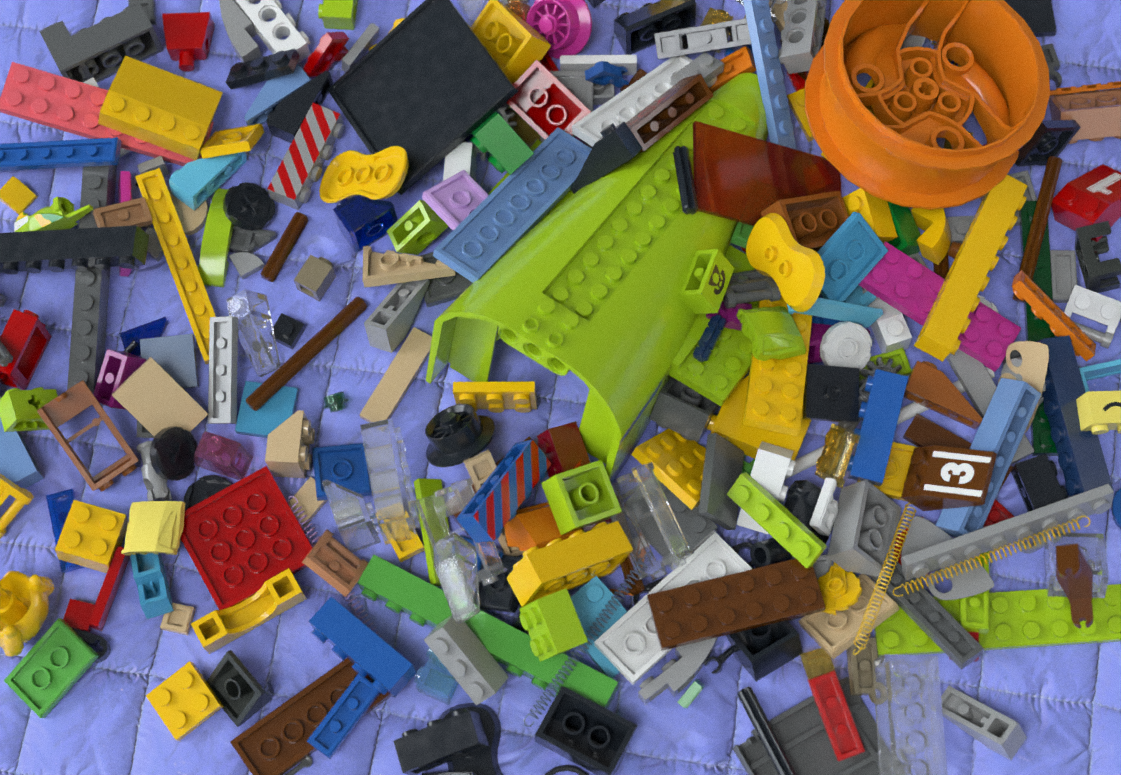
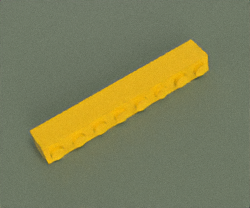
M1006 175L1002 182L984 195L914 344L916 348L942 362L949 353L952 355L956 353L961 343V340L958 339L959 334H963L970 324L971 319L967 317L970 312L973 313L980 302V298L977 295L979 291H984L990 280L986 275L989 270L992 271L999 260V257L996 256L997 251H1001L1008 241L1009 237L1005 234L1007 230L1011 231L1018 217L1014 214L1016 210H1021L1027 199L1024 196V192L1028 185Z

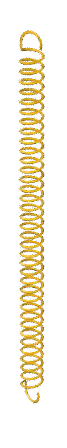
M909 502L903 510L904 512L902 513L877 584L854 641L856 647L858 646L855 642H858V639L865 641L866 644L858 642L862 646L861 648L858 647L860 650L857 653H854V649V655L858 654L861 649L866 648L865 645H867L868 637L872 632L871 629L873 624H875L874 621L876 616H878L877 613L879 608H881L880 605L884 600L883 597L887 592V585L890 584V577H892V573L897 565V558H899V554H901L902 547L904 546V539L908 535V532L900 529V526L907 528L908 531L909 527H911L908 522H903L902 519H908L904 518V515L912 517V520L915 516L912 511L906 509H914L913 507H906L911 504ZM898 530L906 532L907 534L905 535L903 533H899ZM897 534L905 536V538L899 537ZM898 537L899 539L904 540V542L896 540L895 538ZM896 541L898 543H902V546L895 544L894 542ZM893 545L901 547V549L894 548ZM891 549L899 551L900 553L892 552ZM890 553L896 554L898 557L890 555ZM891 556L892 558H896L897 560L894 561L892 559H889L888 557ZM887 560L895 562V565L888 563ZM886 564L894 566V568L886 567ZM884 568L892 570V573L889 571H885ZM883 572L891 574V576L884 575ZM881 576L888 577L889 580L883 579ZM882 579L884 581H887L888 584L880 582V580ZM881 583L883 585H886L887 587L884 588L882 586H879L878 584ZM880 587L881 589H885V592L880 591L877 588ZM876 591L883 593L884 595L881 596L879 594H876ZM874 595L882 597V600L875 598ZM872 599H876V600H878V601H881V603L878 604V603H876V602H873ZM871 603L879 605V608L872 606ZM869 607L878 609V611L871 610ZM868 611L876 613V616L869 614ZM866 615L875 617V619L868 618ZM865 619L873 621V624L866 622ZM863 623H867V624H869V625H872V627L869 628V627L865 626ZM862 627L870 629V632L863 630ZM860 631L869 633V636L862 634ZM859 635L867 637V640L860 638Z
M1080 516V517H1078V518H1081V517H1086V518H1088L1089 524L1086 525V526H1084V527H1087V526L1090 525V522H1091V521H1090L1089 517H1087V516ZM1078 518L1076 520L1072 519V522L1067 521L1066 527L1069 533H1071V531L1068 527V522L1072 525L1073 531H1076L1073 525V520L1077 523V527L1080 530ZM1062 523V526L1057 525V528L1053 527L1057 530L1059 537H1061V534L1058 530V526L1062 528L1063 534L1066 535L1063 529V524L1065 523ZM1052 528L1051 532L1053 534L1054 539H1056V536ZM1043 530L1042 533L1038 532L1037 535L1033 534L1032 540L1035 546L1037 545L1034 540V535L1038 538L1039 544H1041V541L1039 539V533L1043 536V540L1046 543V539L1044 537L1045 530ZM1047 530V531H1045V532L1047 533L1048 538H1049V540L1051 541V537H1050V535H1049V533H1048V530ZM1028 536V539L1023 538V541L1019 539L1018 543L1016 541L1013 542L1012 547L1014 548L1016 554L1017 551L1015 549L1014 543L1018 545L1020 552H1022V549L1019 545V541L1023 543L1025 550H1027L1024 544V539L1028 541L1029 547L1032 548L1029 542V537L1031 536ZM1009 543L1008 546L1004 545L1003 548L999 547L998 550L994 549L993 555L996 561L997 557L995 556V550L999 553V556L1002 559V556L1000 554V548L1004 551L1005 557H1007V554L1005 552V546L1008 548L1009 553L1012 556L1009 547L1011 543ZM991 550L989 551V554L985 552V553H984V556L980 554V555H979V558H978L977 556H975V557L979 560L980 565H981L982 567H983V565H982V562H981V560H980V556H982V557L984 558L986 565H988V563H987V561H986V558H985V554L988 555V557H989V559H990V562L993 563V562H992V559H991V557H990V552H992ZM974 557L973 562L975 563V566H976V568L978 569V566H977V564H976L975 557ZM969 559V561H967V562L969 563L970 568H971V570L973 571V568H972V566H971V562H970V559ZM965 560L964 563L960 562L959 565L955 564L954 567L950 565V570L949 568L945 567V571L940 569V573L938 571H935V575L933 573L931 574L935 577L936 582L939 583L936 577V572L940 575L941 580L943 581L941 575L942 570L948 580L946 569L949 570L952 578L953 575L951 572V567H953V569L956 572V575L958 576V573L956 571V565L960 568V571L963 574V571L961 569V563L964 565L966 572H968L965 563L967 560ZM930 574L929 579H930L932 585H934V584H933V581H932V578H931V574ZM921 576V578H923L926 582L927 587H929L926 576L925 578ZM916 578L915 582L911 580L910 584L906 582L904 588L906 589L908 595L909 592L907 590V584L910 586L912 592L914 593V590L912 588V582L915 584L917 591H919L917 586V580L920 582L922 589H924L921 578L920 580Z

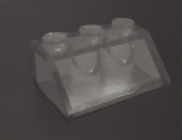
M329 480L322 481L339 533L348 550L353 553L380 543L381 540L378 534L382 533L383 530L372 503H366L363 496Z

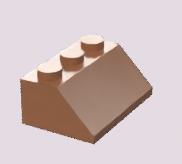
M1121 89L1070 93L1049 97L1048 102L1052 120H1075L1081 127L1068 144L1077 143L1078 140L1083 139L1101 141L1104 137L1121 139Z

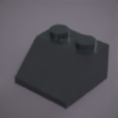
M788 620L726 635L741 664L755 681L760 680L803 654L799 633Z

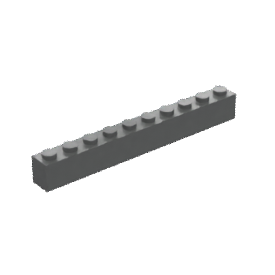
M117 165L83 167L80 208L91 205L94 210L114 204ZM93 210L79 219V229L98 228L93 216ZM87 268L86 271L76 270L67 390L84 380L91 392L94 393L105 354L110 269Z

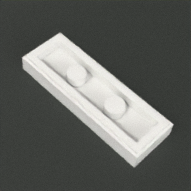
M561 55L560 70H587L597 62L607 61L612 65L627 68V72L622 75H635L637 72V55Z

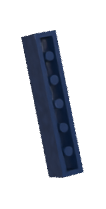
M1070 335L1041 339L1038 342L1046 344L1049 349L1045 391H1042L1044 412L1050 424L1051 438L1055 442L1058 463L1062 468L1066 482V491L1069 497L1106 484H1109L1113 490L1098 435L1092 434V431H1081L1076 399L1085 394L1086 391Z

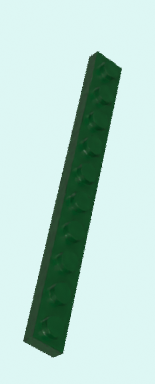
M1025 201L1019 211L1022 258L1037 201ZM1047 220L1032 281L1053 301ZM1025 302L1026 341L1038 342L1041 339L1055 337L1050 329V325L1044 319L1036 317L1031 310V306ZM1042 401L1031 423V443L1035 451L1032 456L1043 454L1058 456L1055 442L1051 438V428L1048 417L1044 412V403Z

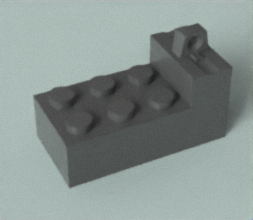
M140 3L128 6L122 12L111 17H105L99 23L83 28L70 36L63 20L39 31L62 76L82 83L91 78H94L96 83L116 74L125 55L143 61L163 51L155 30Z

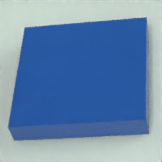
M366 443L312 448L317 501L371 496Z

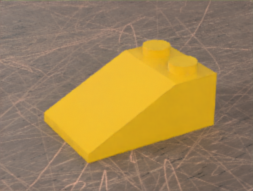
M489 0L471 26V29L513 83L536 60L541 61L551 47V44L538 31L499 0Z

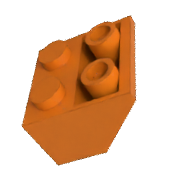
M548 501L516 510V516L504 526L507 545L519 547V551H526L535 546L539 549L546 547L554 539L561 538L563 541L568 539L573 533L581 530L578 529L561 535Z

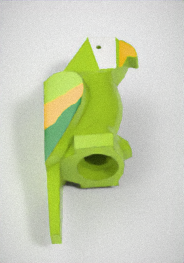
M57 196L53 198L51 206L43 207L33 215L28 216L25 212L19 214L14 223V232L71 229L78 224L76 221L93 210V206L86 205L75 211L74 204L67 198Z

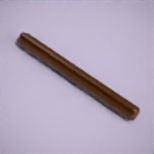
M1050 156L1048 158L1019 272L1022 270L1031 280H1033L1062 165V159L1059 157ZM1013 294V300L1021 303L1026 302L1025 300L1021 301L1019 298H1017L1015 294Z
M355 297L246 398L247 405L256 411L367 308L364 300L360 297Z

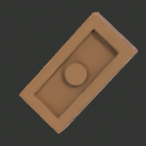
M144 197L93 210V216L98 228L134 225L142 227L152 224L153 221Z

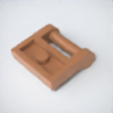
M327 529L317 540L302 563L346 597L360 579L369 562L364 558L362 560L333 538V533Z

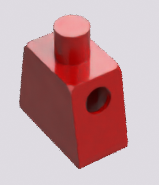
M210 12L162 13L166 47L171 60L179 61V69L181 71H193L194 60H205L208 58L215 27Z

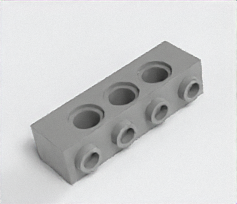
M787 0V10L784 11L785 27L781 31L782 48L779 49V61L781 64H784L788 74L809 71L812 60L821 49L827 0Z

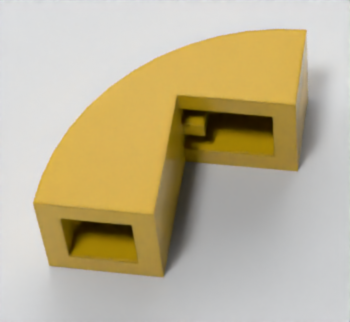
M912 208L911 213L917 227L925 231L916 240L922 257L939 265L946 256L951 243V229L944 209Z

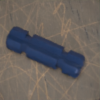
M719 314L711 317L708 327H706L698 342V346H696L693 352V357L698 362H704L709 359L711 350L714 349L721 335V330L723 331L726 325V319L722 318Z

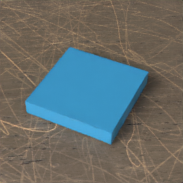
M245 381L235 427L236 434L268 438L269 433L294 414L299 393L298 388L283 386L258 410L254 411L247 405L246 398L262 383Z

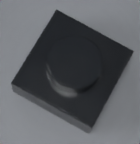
M281 313L270 331L269 337L293 350L306 327L303 323Z

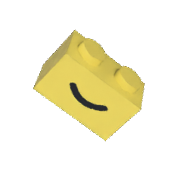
M1088 391L1076 399L1081 431H1092V434L1098 435L1107 433L1109 430H1117L1121 434V391Z

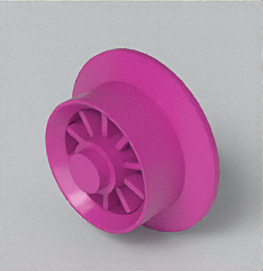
M536 0L530 8L526 23L538 31L551 44L547 53L550 57L560 59L561 55H577L588 43L592 30L591 13L585 0Z

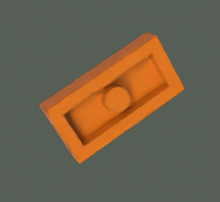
M747 46L720 60L724 63V71L717 76V81L709 89L713 93L740 73H753L756 71L754 59Z

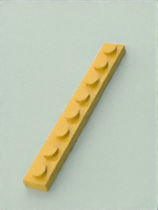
M160 168L137 175L135 178L141 194L147 203L153 220V226L206 365L209 363L210 317H216L162 172Z

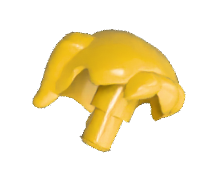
M11 570L0 580V647L3 648L6 656L20 655L24 644L40 631L48 615V596L55 589L53 581L49 577L33 574L30 577L19 571Z

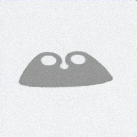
M915 516L910 524L909 531L907 530L908 535L904 539L901 563L902 556L953 538L929 520ZM976 559L978 569L973 560H970L973 571L967 561L965 563L968 572H966L964 565L961 563L963 574L956 565L958 576L953 567H951L953 578L949 570L946 569V574L953 585L952 589L947 593L937 591L930 579H928L930 592L942 600H955L983 593L992 589L994 582ZM941 570L942 577H946L944 572ZM931 574V578H932V581H933V584H934L935 581H936V579H935V577Z

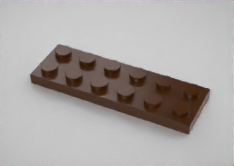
M797 559L647 595L661 651L825 611L826 608L813 566L807 569Z
M346 658L230 741L252 775H283L317 750L307 740L358 675L352 668L354 664L352 661ZM368 675L365 676L366 679H368L372 683L374 682V680L371 677H369ZM388 692L385 695L380 693L364 716L392 695Z

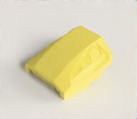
M132 502L129 511L125 547L121 554L126 556L136 555V553L147 555L148 553L177 555L180 537L184 529L185 502Z

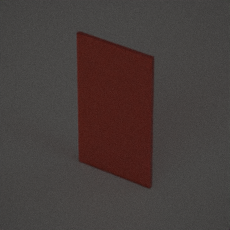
M698 121L693 123L694 185L698 202L697 211L754 226L762 218L760 212L778 200L840 191L841 193L840 172L824 157Z

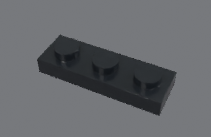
M294 48L287 51H279L265 57L260 56L251 61L238 62L232 65L225 83L232 90L294 73L300 55Z

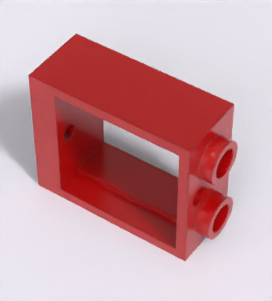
M14 309L0 336V341L13 356V361L8 363L6 367L0 365V383L21 390L27 389L52 337L47 331L46 325L32 311L24 310V312H20Z

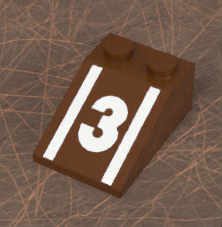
M937 445L914 448L901 498L922 511L984 505L997 454L991 451Z

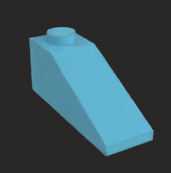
M246 152L204 159L200 158L185 164L181 169H177L169 179L171 194L195 211L247 162Z

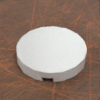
M849 321L838 322L831 326L823 335L820 344L821 359L824 365L859 368L860 371L870 360L872 339L868 331L861 325Z

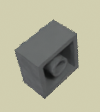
M671 377L659 392L649 419L656 422L662 428L680 433L687 440L699 442L707 431L713 414L717 415L720 406Z

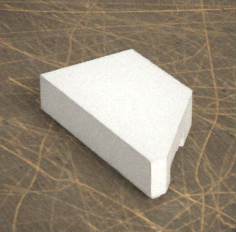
M827 477L825 478L809 524L819 534L825 536L830 535L838 513V501L833 500V493L837 487V482L835 479Z

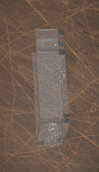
M651 462L632 468L633 473L620 476L616 479L617 483L611 484L622 512L614 515L611 519L613 522H619L634 549L628 555L632 565L638 567L636 562H640L639 558H643L641 561L648 566L646 568L637 563L645 571L643 572L635 568L642 575H638L639 580L651 577L653 581L666 575L667 568L670 567L671 570H674L686 564L685 558L694 554L693 549L690 550L660 483L653 472L655 468ZM645 498L650 511L636 519L630 505ZM653 515L670 551V554L657 561L639 525L640 521Z
M471 478L452 483L451 487L434 492V495L414 501L450 594L460 590L463 595L478 589V583L482 582L483 586L499 580L497 575L507 571V568L503 567L494 542L476 543L474 541L484 569L467 576L452 538L453 535L465 531V529L461 527L450 532L445 518L462 511L475 495L471 486L473 485Z

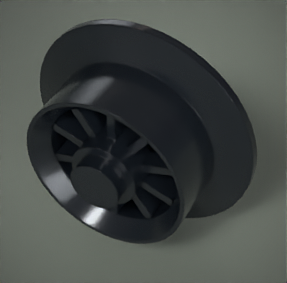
M457 404L442 410L429 421L425 429V434L430 441L426 450V457L429 463L436 467H450L461 464L463 461L476 456L492 441L496 432L494 421L487 416L477 415L474 408L469 404Z

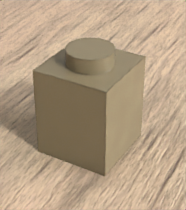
M310 255L294 279L297 290L320 302L336 277L333 264L323 257L316 258Z

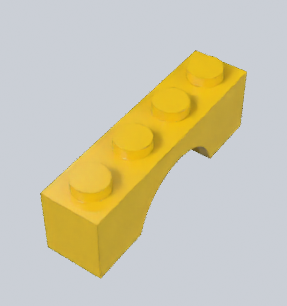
M287 569L265 581L263 586L254 595L243 602L226 609L214 610L191 623V626L203 648L211 654L307 598L291 570Z

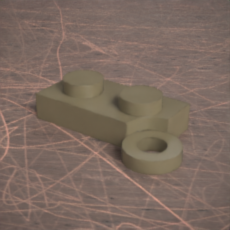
M869 638L867 645H865L866 648L861 649L856 655L853 654L854 649V653H857L860 649L855 644L846 649L850 695L866 696L869 694L870 700L874 704L881 706L890 701L892 692L888 685L880 682L876 638ZM861 639L858 640V642H860V643H862V644H866L865 641H863V640H861ZM856 642V645L861 648L862 645ZM877 689H881L884 692L883 699L877 697Z

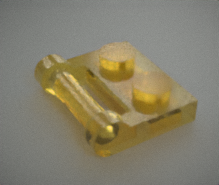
M832 423L830 430L825 436L822 454L816 462L815 475L824 480L826 477L835 479L837 487L843 488L846 481L843 478L855 443H859L861 435L841 425Z

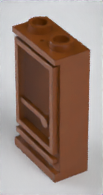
M84 380L37 410L92 491L99 489L101 492L114 484L112 478L120 473L126 476L137 468L135 463L139 459ZM93 405L100 417L94 418L92 423L66 439L58 427ZM103 420L126 455L92 477L69 442L93 426H98Z

